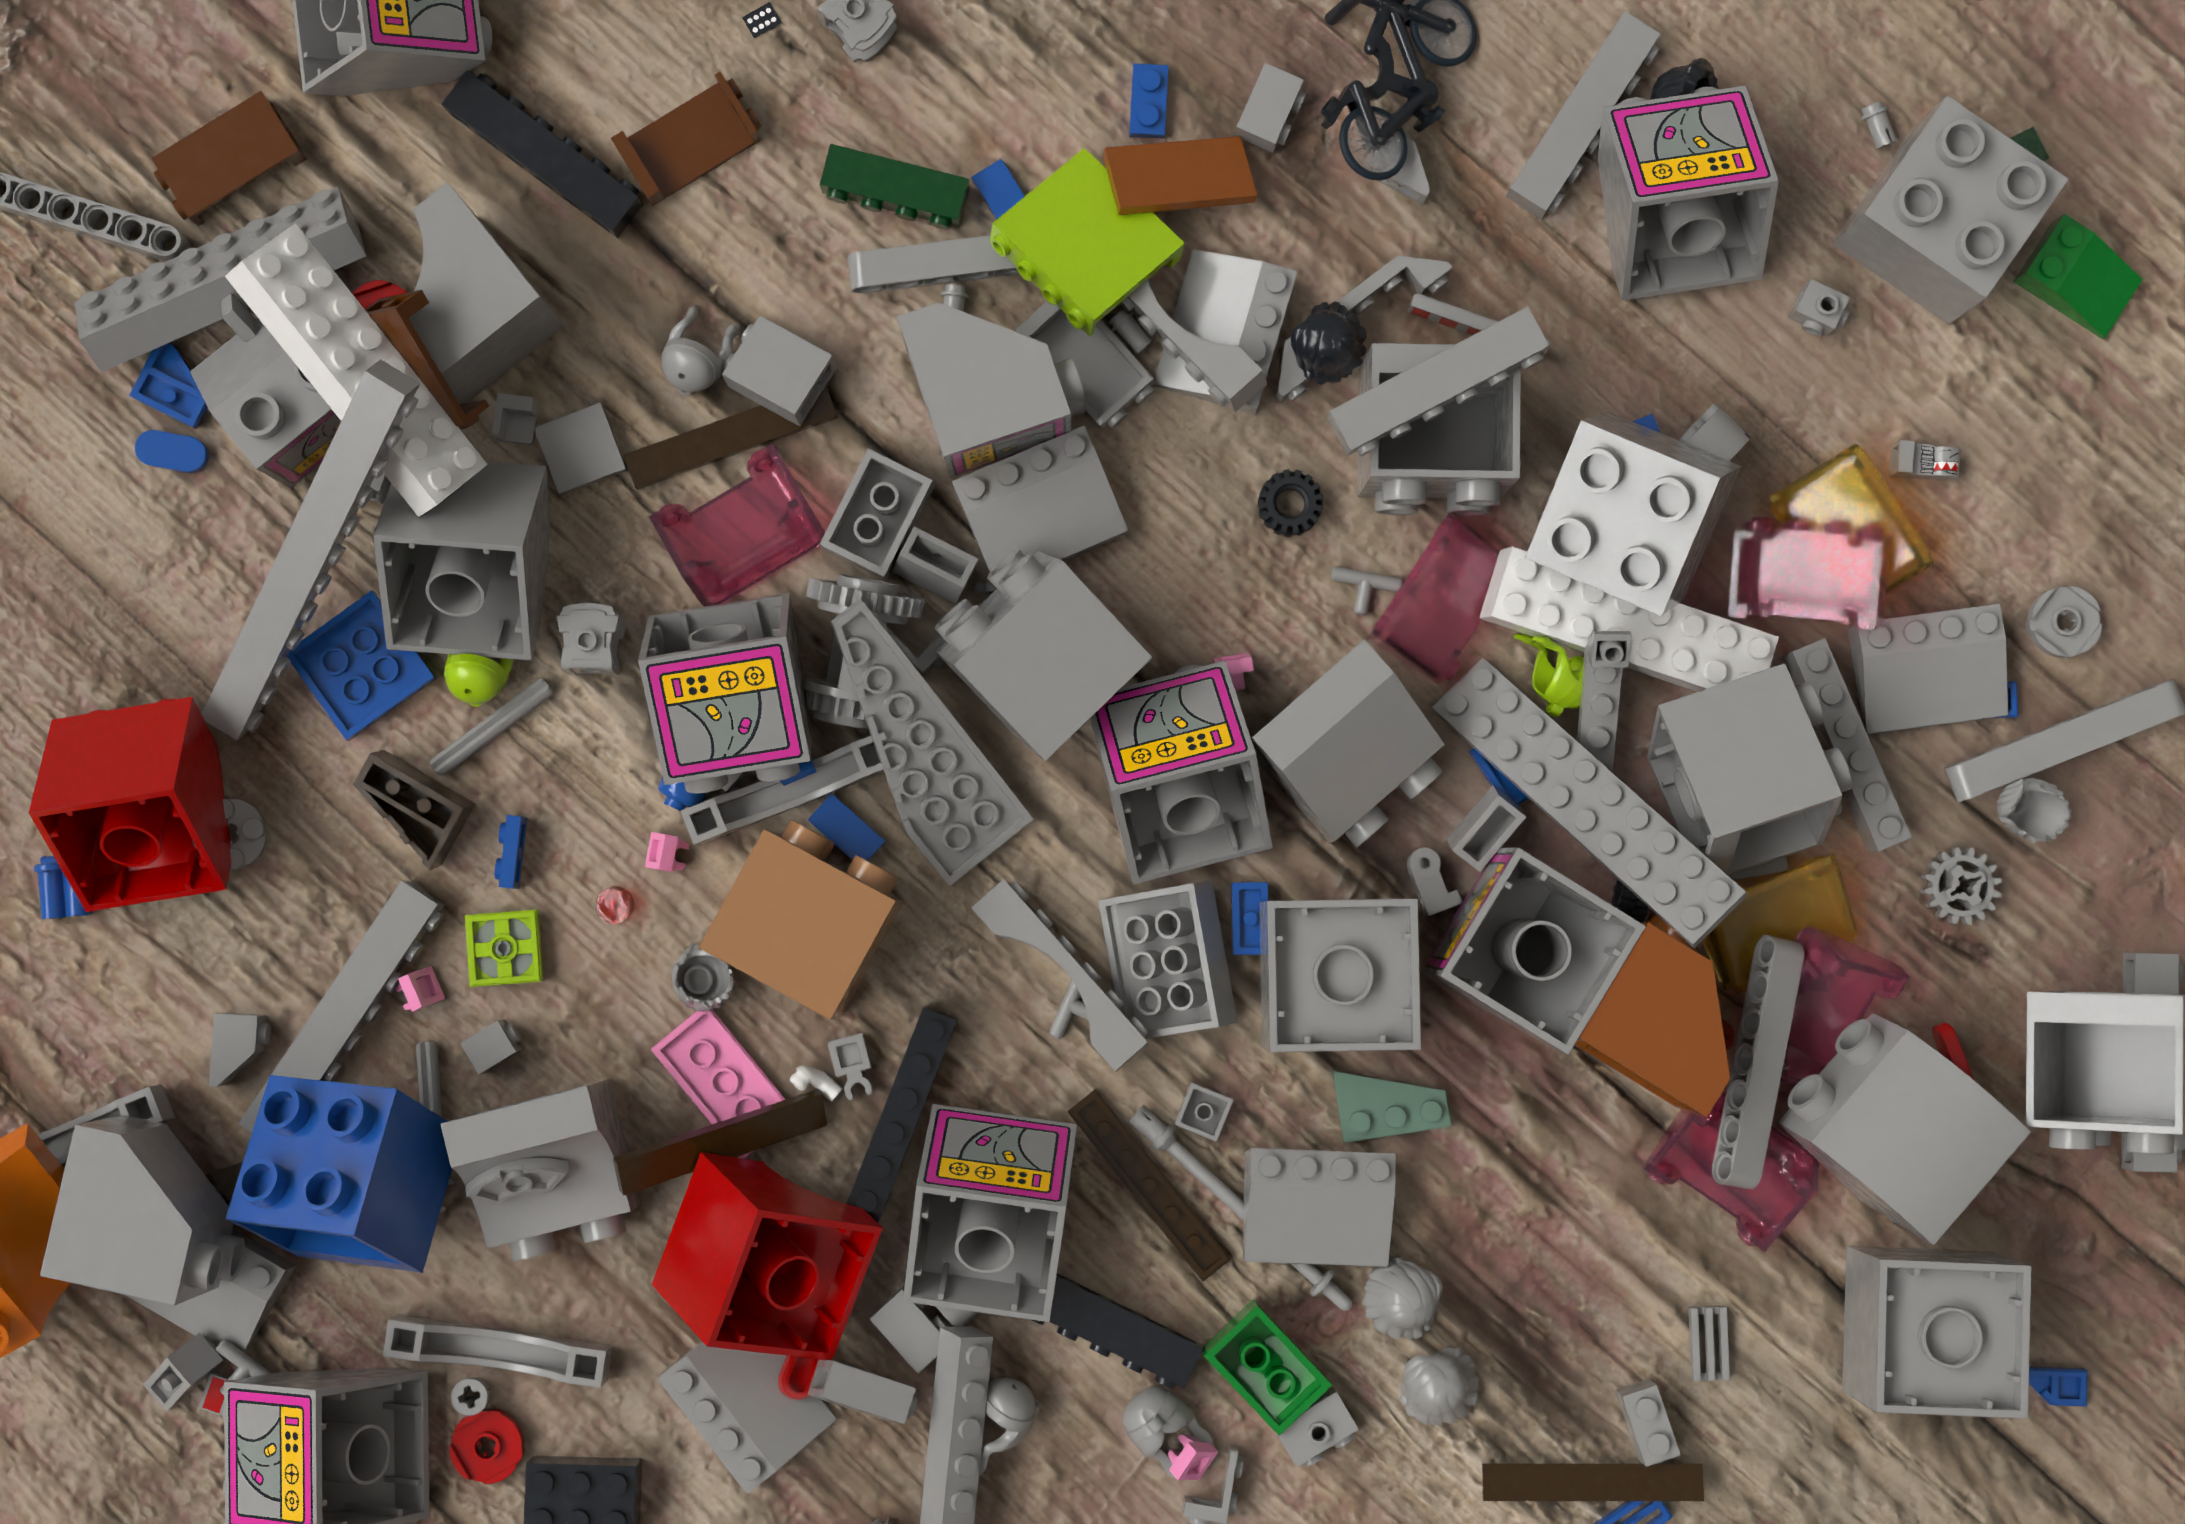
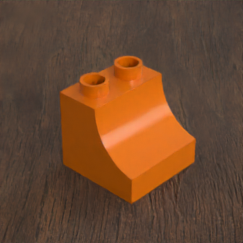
M28 1123L0 1138V1358L41 1336L49 1312L58 1298L71 1284L70 1282L40 1276L65 1169Z

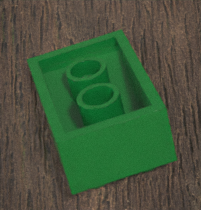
M2063 214L2049 225L2013 282L2096 336L2104 339L2143 279L2094 232L2066 214Z
M1254 1299L1203 1346L1202 1353L1204 1357L1279 1436L1332 1386L1328 1379Z

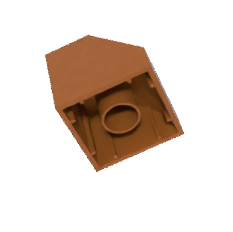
M1651 913L1646 922H1640L1646 926L1574 1045L1677 1109L1707 1117L1730 1080L1713 962L1695 951L1697 946L1693 948L1659 916Z

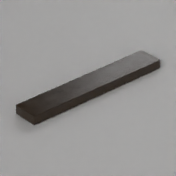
M826 386L801 426L792 423L763 406H758L624 454V458L634 486L638 490L838 418Z
M816 1089L614 1157L613 1163L619 1191L624 1196L691 1173L695 1169L701 1152L737 1157L827 1126L822 1093Z
M1096 1089L1067 1111L1202 1282L1231 1260Z
M1482 1464L1483 1501H1704L1703 1464H1653L1647 1467L1643 1464Z

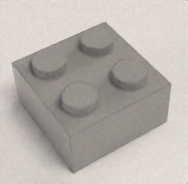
M1190 1082L1174 1125L1217 1142L1233 1098Z

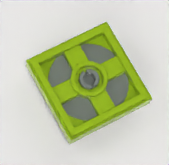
M538 909L465 915L469 987L544 981Z

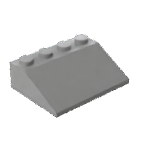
M1193 249L1172 320L1184 330L1201 339L1223 345L1239 346L1263 370L1266 378L1297 271L1264 261ZM1163 349L1155 376L1156 382L1153 386L1218 404L1208 392L1210 387L1203 380L1198 383L1189 375L1185 369L1187 363L1180 356L1174 359ZM1263 388L1245 403L1239 411L1255 415Z
M1085 426L952 481L956 496L989 572L1008 554L1018 548L1025 555L1029 553L1033 555L1036 551H1040L1063 561L1129 533Z
M2000 604L1858 622L1847 630L1862 722L1867 735L2008 715L2006 635Z
M1212 880L1098 900L1114 993L1125 1005L1120 1011L1129 1021L1134 1016L1149 1032L1144 1037L1145 1039L1237 1023Z
M1250 1148L1245 1152L1243 1262L1388 1267L1395 1199L1396 1154Z
M232 1228L231 1235L244 1238L245 1244L239 1271L232 1282L220 1280L219 1288L175 1306L129 1295L126 1296L195 1336L200 1332L206 1340L211 1341L216 1347L221 1340L226 1339L246 1354L297 1265Z
M701 1341L663 1371L657 1379L743 1490L749 1494L836 1421L837 1417L824 1400L812 1396L796 1400L782 1394L778 1386V1376L787 1357L786 1355L707 1347Z

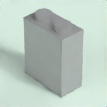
M759 316L754 325L750 324L745 329L741 338L742 344L736 353H731L725 360L722 376L727 386L792 423L801 426L836 371L835 360L832 354Z
M818 1360L807 1394L888 1422L905 1424L906 1418L910 1419L917 1405V1397L914 1396L916 1388L830 1360Z

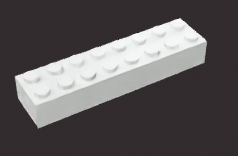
M296 223L242 260L225 275L226 279L341 421L364 372L380 359L420 383L414 395L418 399V403L407 419L403 418L399 426L403 429V434L398 443L392 449H388L385 457L389 459V462L383 471L384 475L418 517L437 506L487 465L478 451L446 414L408 363Z
M1515 547L1500 550L1479 619L1533 637H1548L1560 646L1585 654V647L1593 631H1631L1628 669L1697 692L1769 669L1779 639L1778 636L1680 603L1663 616L1657 615L1525 558L1527 551Z

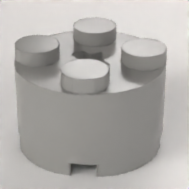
M1714 402L1678 440L1730 461L1749 441L1751 436Z

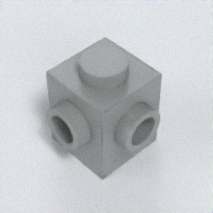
M1810 279L1802 287L1788 318L1802 324V329L1811 335L1822 336L1823 334L1827 336L1835 328L1840 330L1844 325L1850 310L1845 308L1850 297Z

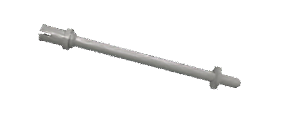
M1143 1105L1133 1115L1134 1117L1129 1120V1123L1152 1142L1151 1147L1155 1151L1158 1149L1161 1151L1166 1150L1244 1221V1201L1176 1140V1136L1173 1133L1175 1129L1171 1125H1164ZM1291 1264L1313 1284L1310 1291L1313 1297L1321 1291L1341 1310L1347 1311L1351 1308V1299L1330 1281L1335 1273L1332 1269L1323 1274L1313 1264Z

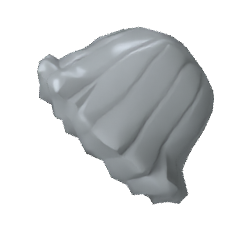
M1395 1257L1393 1260H1389L1388 1267H1377L1369 1273L1370 1279L1364 1287L1366 1294L1362 1304L1367 1307L1366 1317L1374 1320V1328L1383 1334L1387 1333L1395 1339L1400 1337L1418 1339L1422 1337L1423 1331L1431 1329L1443 1289L1439 1276L1412 1261H1405L1402 1257Z
M1446 1347L1433 1355L1415 1356L1407 1361L1400 1386L1402 1394L1399 1399L1401 1404L1406 1406L1408 1416L1415 1417L1425 1425L1430 1422L1432 1425L1441 1426L1443 1422L1456 1423L1457 1417L1467 1416V1407L1474 1405L1477 1401L1476 1389L1479 1382L1478 1376L1474 1374L1472 1358L1469 1355H1462V1351L1458 1348Z

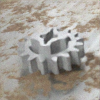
M1959 847L1951 848L1950 856L1945 851L1937 853L1939 863L1928 861L1926 865L1932 872L1931 874L1921 875V879L1928 882V887L1921 889L1920 893L1929 894L1931 898L1925 903L1926 908L1937 907L1935 917L1943 918L1948 915V924H1957L1960 918L1963 925L1972 924V916L1977 921L1984 920L1985 914L1983 910L1994 911L1996 907L1990 901L1992 898H1999L2002 895L1994 890V885L2002 883V879L1993 878L1991 874L1998 867L1996 864L1987 866L1984 864L1988 857L1986 854H1979L1974 857V848H1966L1963 855ZM1957 862L1967 863L1975 869L1965 871ZM1942 875L1943 881L1941 888L1939 889V880ZM1971 879L1962 887L1963 892L1951 893L1960 885L1959 880ZM1983 883V891H1982V895H1981V897H1980V896H1979L1980 888H1981V884ZM1958 901L1965 910L1954 909L1947 903Z

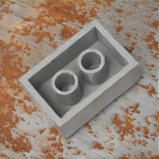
M868 448L819 545L824 551L887 582L905 542L916 525L935 487L933 480Z

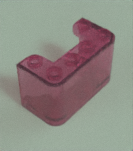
M1752 517L1751 521H1745V524L1734 530L1728 617L1747 618V614H1760V617L1777 615L1841 621V624L1845 625L1850 624L1855 619L1857 629L1876 630L1883 623L1891 535L1884 533V527L1866 525L1861 526V530L1854 531L1847 530V524L1825 523L1824 528L1810 527V521L1788 520V525L1773 524V518Z

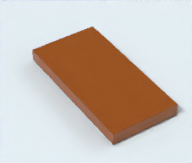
M1241 136L1105 147L1103 152L1118 215L1255 203L1258 196Z

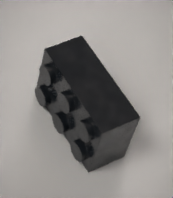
M533 1456L526 1463L524 1524H640L642 1459Z

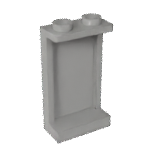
M1047 301L1015 330L1020 334L1046 343L1054 364L1070 358L1073 359L1085 395V400L1083 401L1084 408L1102 429L1108 425L1111 428L1117 426L1128 415L1124 411L1134 401L1138 405L1141 404L1154 392L1151 386L1156 382L1155 379L1102 320L1096 323L1094 334L1089 337L1082 329H1076L1057 305H1051Z

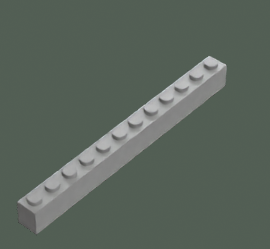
M381 359L364 372L202 712V716L207 723L237 741L247 731L253 733L262 722L264 714L260 711L263 705L269 704L277 691V687L273 684L276 678L282 677L290 665L291 660L287 658L289 651L295 650L301 642L304 632L300 629L304 622L307 623L312 618L318 607L314 600L317 594L321 595L331 581L332 576L328 574L331 565L335 566L342 558L346 550L342 543L345 537L352 535L360 521L356 514L360 507L364 508L374 493V489L370 487L374 477L376 479L379 478L389 462L385 455L389 448L392 449L398 443L403 434V429L399 426L403 418L407 419L418 403V399L414 395L420 383Z

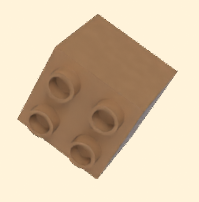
M790 819L782 835L766 829L763 830L699 948L831 1020L843 1015L904 904L903 901L890 895L899 877L855 855L847 871L826 860L835 842Z

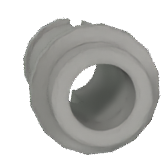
M1882 101L1861 109L1863 113L1861 120H1866L1876 145V150L1898 141L1886 113L1889 108L1888 106L1884 107Z
M947 284L945 285V291H941L940 295L944 297L943 304L964 312L965 300L969 299L965 286Z
M1122 309L1109 321L1113 327L1111 331H1117L1134 351V354L1137 355L1153 339L1132 317L1134 315L1132 311L1128 313V311Z

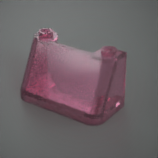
M773 444L756 451L751 456L746 466L751 477L689 513L686 507L681 504H667L649 516L682 578L704 607L725 603L820 546L819 544L825 531Z
M1449 512L1436 529L1434 537L1427 544L1392 601L1384 610V614H1382L1366 638L1436 684H1440L1444 678L1451 681L1462 664L1457 660L1458 656L1482 621L1479 617L1500 550L1464 521Z
M1814 927L1804 928L1795 940L1803 946L1804 961L1780 1079L1781 1082L1797 1085L1807 1076L1820 1074L1838 1053L1835 1045L1839 1035L1851 1023L1862 1019L1876 994L1884 999H1894L1903 991L1910 978L1898 964L1825 930Z
M1724 1092L1721 1093L1707 1117L1680 1110L1646 1160L1644 1170L1659 1184L1664 1185L1667 1183L1672 1185L1680 1179L1736 1218V1227L1739 1230L1738 1236L1743 1242L1749 1246H1757L1766 1252L1818 1191L1819 1162L1803 1146L1771 1126L1762 1177L1757 1187L1748 1190L1718 1184L1712 1175V1164L1726 1094Z

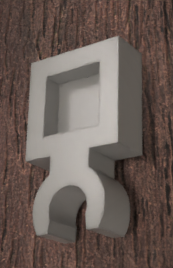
M864 1033L828 1041L836 1077L847 1075L848 1081L844 1087L847 1099H854L852 1087L855 1083L863 1084L867 1095L872 1094V1083L867 1077L863 1076L862 1070L872 1068Z

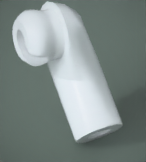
M806 1065L797 1067L795 1069L796 1072L790 1077V1082L798 1090L803 1091L811 1084L830 1102H833L843 1090L824 1071Z

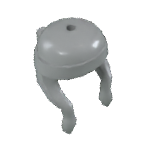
M697 304L691 306L687 311L686 317L672 328L661 355L662 370L666 379L684 396L689 395L691 392L706 389L719 379L723 372L722 368L725 360L733 353V338L739 334L741 327L740 323L737 322L731 324L726 329L717 358L708 347L696 341L681 338L687 328L698 318Z
M1002 1376L994 1378L988 1383L985 1414L987 1413L993 1421L1004 1427L1006 1432L997 1440L983 1447L979 1476L984 1473L991 1453L1006 1451L1019 1445L1025 1439L1032 1427L1034 1418L1041 1408V1403L1034 1398L1032 1391L1024 1383L1014 1378Z
M1154 1385L1145 1388L1134 1396L1124 1409L1122 1422L1130 1440L1140 1450L1142 1455L1159 1460L1166 1473L1174 1479L1176 1478L1169 1471L1173 1464L1169 1457L1160 1450L1165 1433L1176 1432L1188 1425L1196 1438L1202 1442H1210L1213 1445V1440L1209 1433L1198 1425L1192 1408L1183 1403L1171 1391Z

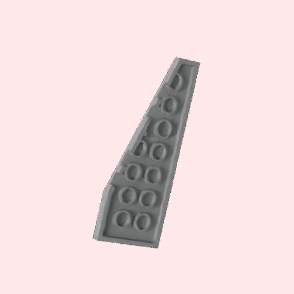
M860 598L831 622L903 828L945 882L951 886L1033 821L1034 818Z

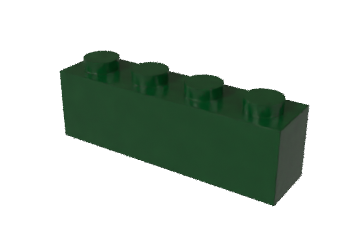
M834 144L829 146L819 184L822 193L827 194L826 198L833 202L846 204L847 200L861 203L863 209L872 212H881L882 208L895 211V216L908 221H916V217L930 220V225L944 230H950L951 226L960 228L970 189L969 179Z

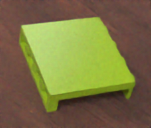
M1085 148L994 221L990 235V242L996 253L1002 257L1006 256L1016 266L1022 278L1026 281H1032L1051 305H1057L1066 314L1069 322L1076 329H1082L1089 337L1094 334L1098 321L1164 265L1172 268L1178 263L1185 242L1153 212L1118 215L1107 169Z

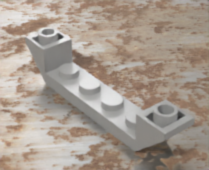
M1398 255L1337 302L1344 305L1350 314L1356 311L1360 315L1376 302L1373 299L1376 294L1383 289L1386 293H1389L1403 282L1401 275L1406 277L1417 293L1423 295L1429 290L1434 294L1449 282L1447 276L1453 267L1446 261ZM1290 338L1284 342L1282 348L1276 398L1280 403L1286 398H1289L1292 402L1308 390L1306 383L1309 380L1304 377L1303 370L1298 366L1291 347Z
M1593 631L1585 647L1577 742L1612 773L1622 668H1628L1631 631Z

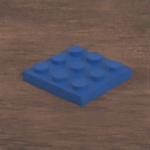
M373 590L301 640L295 650H290L287 656L291 660L290 663L347 741L356 737L437 679L419 652L389 650L386 648L381 599Z

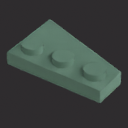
M1332 1071L1344 1143L1451 1127L1445 1090Z

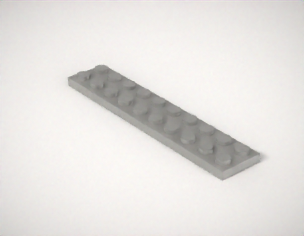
M1484 658L1432 707L1442 720L1693 948L1701 943L1747 897L1745 890Z

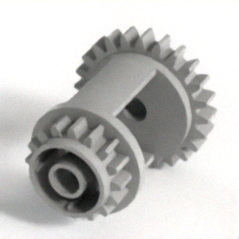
M838 574L837 581L809 578L806 597L819 600L817 608L837 613V616L861 598L885 630L887 623L907 624L908 617L922 618L925 600L920 597L899 593V585L844 574ZM834 631L826 679H804L803 688L809 690L806 707L814 710L812 717L815 719L844 726L868 728Z

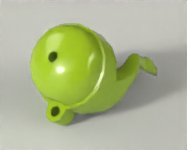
M1516 633L1513 638L1538 650L1532 675V684L1537 694L1548 702L1546 713L1558 718L1564 708H1580L1584 657L1578 655L1569 659L1565 648L1554 643L1548 637H1533L1527 634ZM1547 648L1558 653L1556 668H1553L1549 663Z
M448 654L444 671L447 687L452 695L460 701L474 707H479L482 703L496 697L505 687L514 659L501 658L499 665L487 657L476 654Z

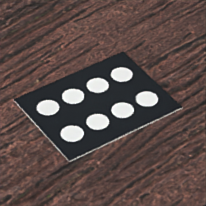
M770 2L742 17L753 38L781 24Z

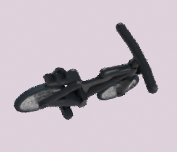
M1341 0L1325 15V22L1333 26L1360 3L1374 9L1376 12L1364 44V52L1370 56L1374 55L1379 62V75L1376 82L1372 86L1365 88L1359 80L1352 81L1344 87L1338 99L1335 96L1331 97L1320 111V114L1325 117L1321 126L1328 129L1335 123L1345 106L1348 107L1350 113L1341 125L1339 144L1345 161L1360 176L1378 181L1396 175L1403 167L1408 151L1407 138L1402 126L1414 115L1418 120L1413 128L1417 132H1421L1438 121L1445 113V109L1440 105L1431 111L1428 109L1438 100V88L1435 83L1426 79L1406 27L1410 28L1412 40L1418 51L1430 62L1445 67L1463 63L1474 50L1476 26L1470 12L1459 0H1420L1415 6L1403 4L1405 0ZM1388 21L1411 79L1394 73V60L1390 44L1383 37ZM1387 91L1408 98L1393 114L1379 107L1371 106L1370 102L1378 100Z

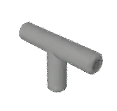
M1334 566L1331 572V579L1334 581L1358 585L1354 612L1358 615L1368 614L1372 588L1398 593L1402 590L1403 580L1401 578Z
M1072 980L1049 1031V1034L1057 1039H1062L1072 1014L1088 1020L1085 1004L1079 1001L1081 995Z
M223 1339L217 1345L216 1351L238 1367L227 1381L248 1378L249 1376L272 1374L228 1340ZM223 1385V1386L221 1387V1389H220V1392H221L223 1395H224V1385Z

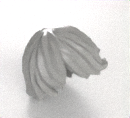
M2022 778L2006 785L1999 795V800H1997L1999 820L2012 833L2017 834L2021 838L2024 837L2034 844L2038 841L2050 842L2052 839H2056L2058 834L2063 833V829L2069 827L2067 821L2071 818L2072 809H2069L2068 805L2070 803L2063 797V791L2057 790V785L2035 778Z
M697 943L689 945L674 964L671 972L672 989L678 996L679 1001L694 1011L706 1012L713 1008H720L722 1006L721 1003L729 1000L730 993L734 991L736 982L733 981L734 972L730 965L703 951Z

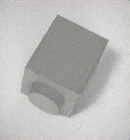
M505 1020L494 1022L460 1043L478 1074L490 1071L522 1051L519 1042L522 1041L520 1033L512 1023L507 1024Z

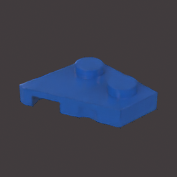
M172 342L152 350L129 396L195 429L198 428L208 408L190 373L192 369Z

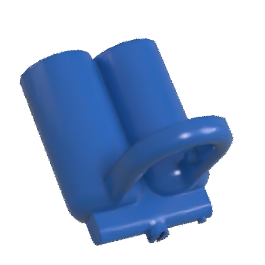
M54 856L41 857V864L34 866V872L38 874L41 919L92 915L93 911L86 912Z

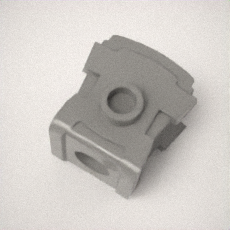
M826 0L817 8L819 21L830 32L841 38L845 43L842 47L853 62L857 60L866 62L885 47L897 29L895 24L897 15L893 9L895 5L887 0Z
M578 603L564 606L560 616H556L559 633H563L564 641L561 657L562 671L567 675L609 674L611 676H619L620 663L617 650L619 640H623L627 621L622 620L620 614L614 612L612 606L604 604Z

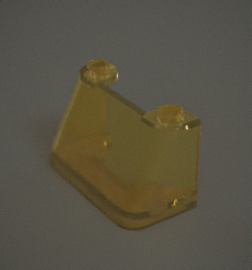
M1858 444L1851 445L1769 497L1773 502L1770 506L1775 517L1780 522L1795 523L1833 582L1830 586L1831 594L1828 595L1832 606L1837 612H1843L1846 617L1934 564L1927 546L1867 453Z
M1834 853L1820 854L1804 861L1805 865H1797L1787 872L1744 889L1747 897L1703 940L1723 990L1734 988L1736 994L1747 990L1756 943L1763 935H1771L1801 943L1804 949V959L1831 947H1834L1835 951H1840L1856 944L1854 937L1859 935V931Z

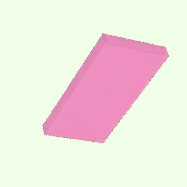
M713 1009L706 1012L696 1011L651 1048V1051L711 1124L786 1100L784 1095ZM752 1152L740 1155L738 1157L745 1159Z

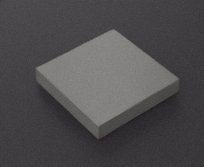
M601 402L534 427L560 496L627 471Z

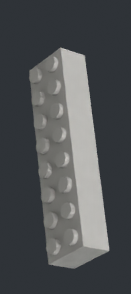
M338 186L330 190H321L308 200L296 205H287L276 214L264 219H255L244 228L230 234L218 235L212 242L203 246L186 249L179 256L164 263H154L139 274L132 277H122L107 288L84 294L79 300L75 301L79 340L100 372L106 371L222 320L221 300L231 293L245 309L249 308L247 303L226 279L225 275L242 260L295 223L333 270L366 257L357 219Z

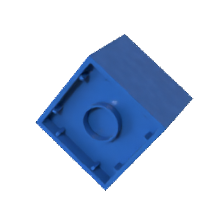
M270 1075L225 1219L300 1257L423 1273L452 1171L440 1125L448 1121L395 1088Z

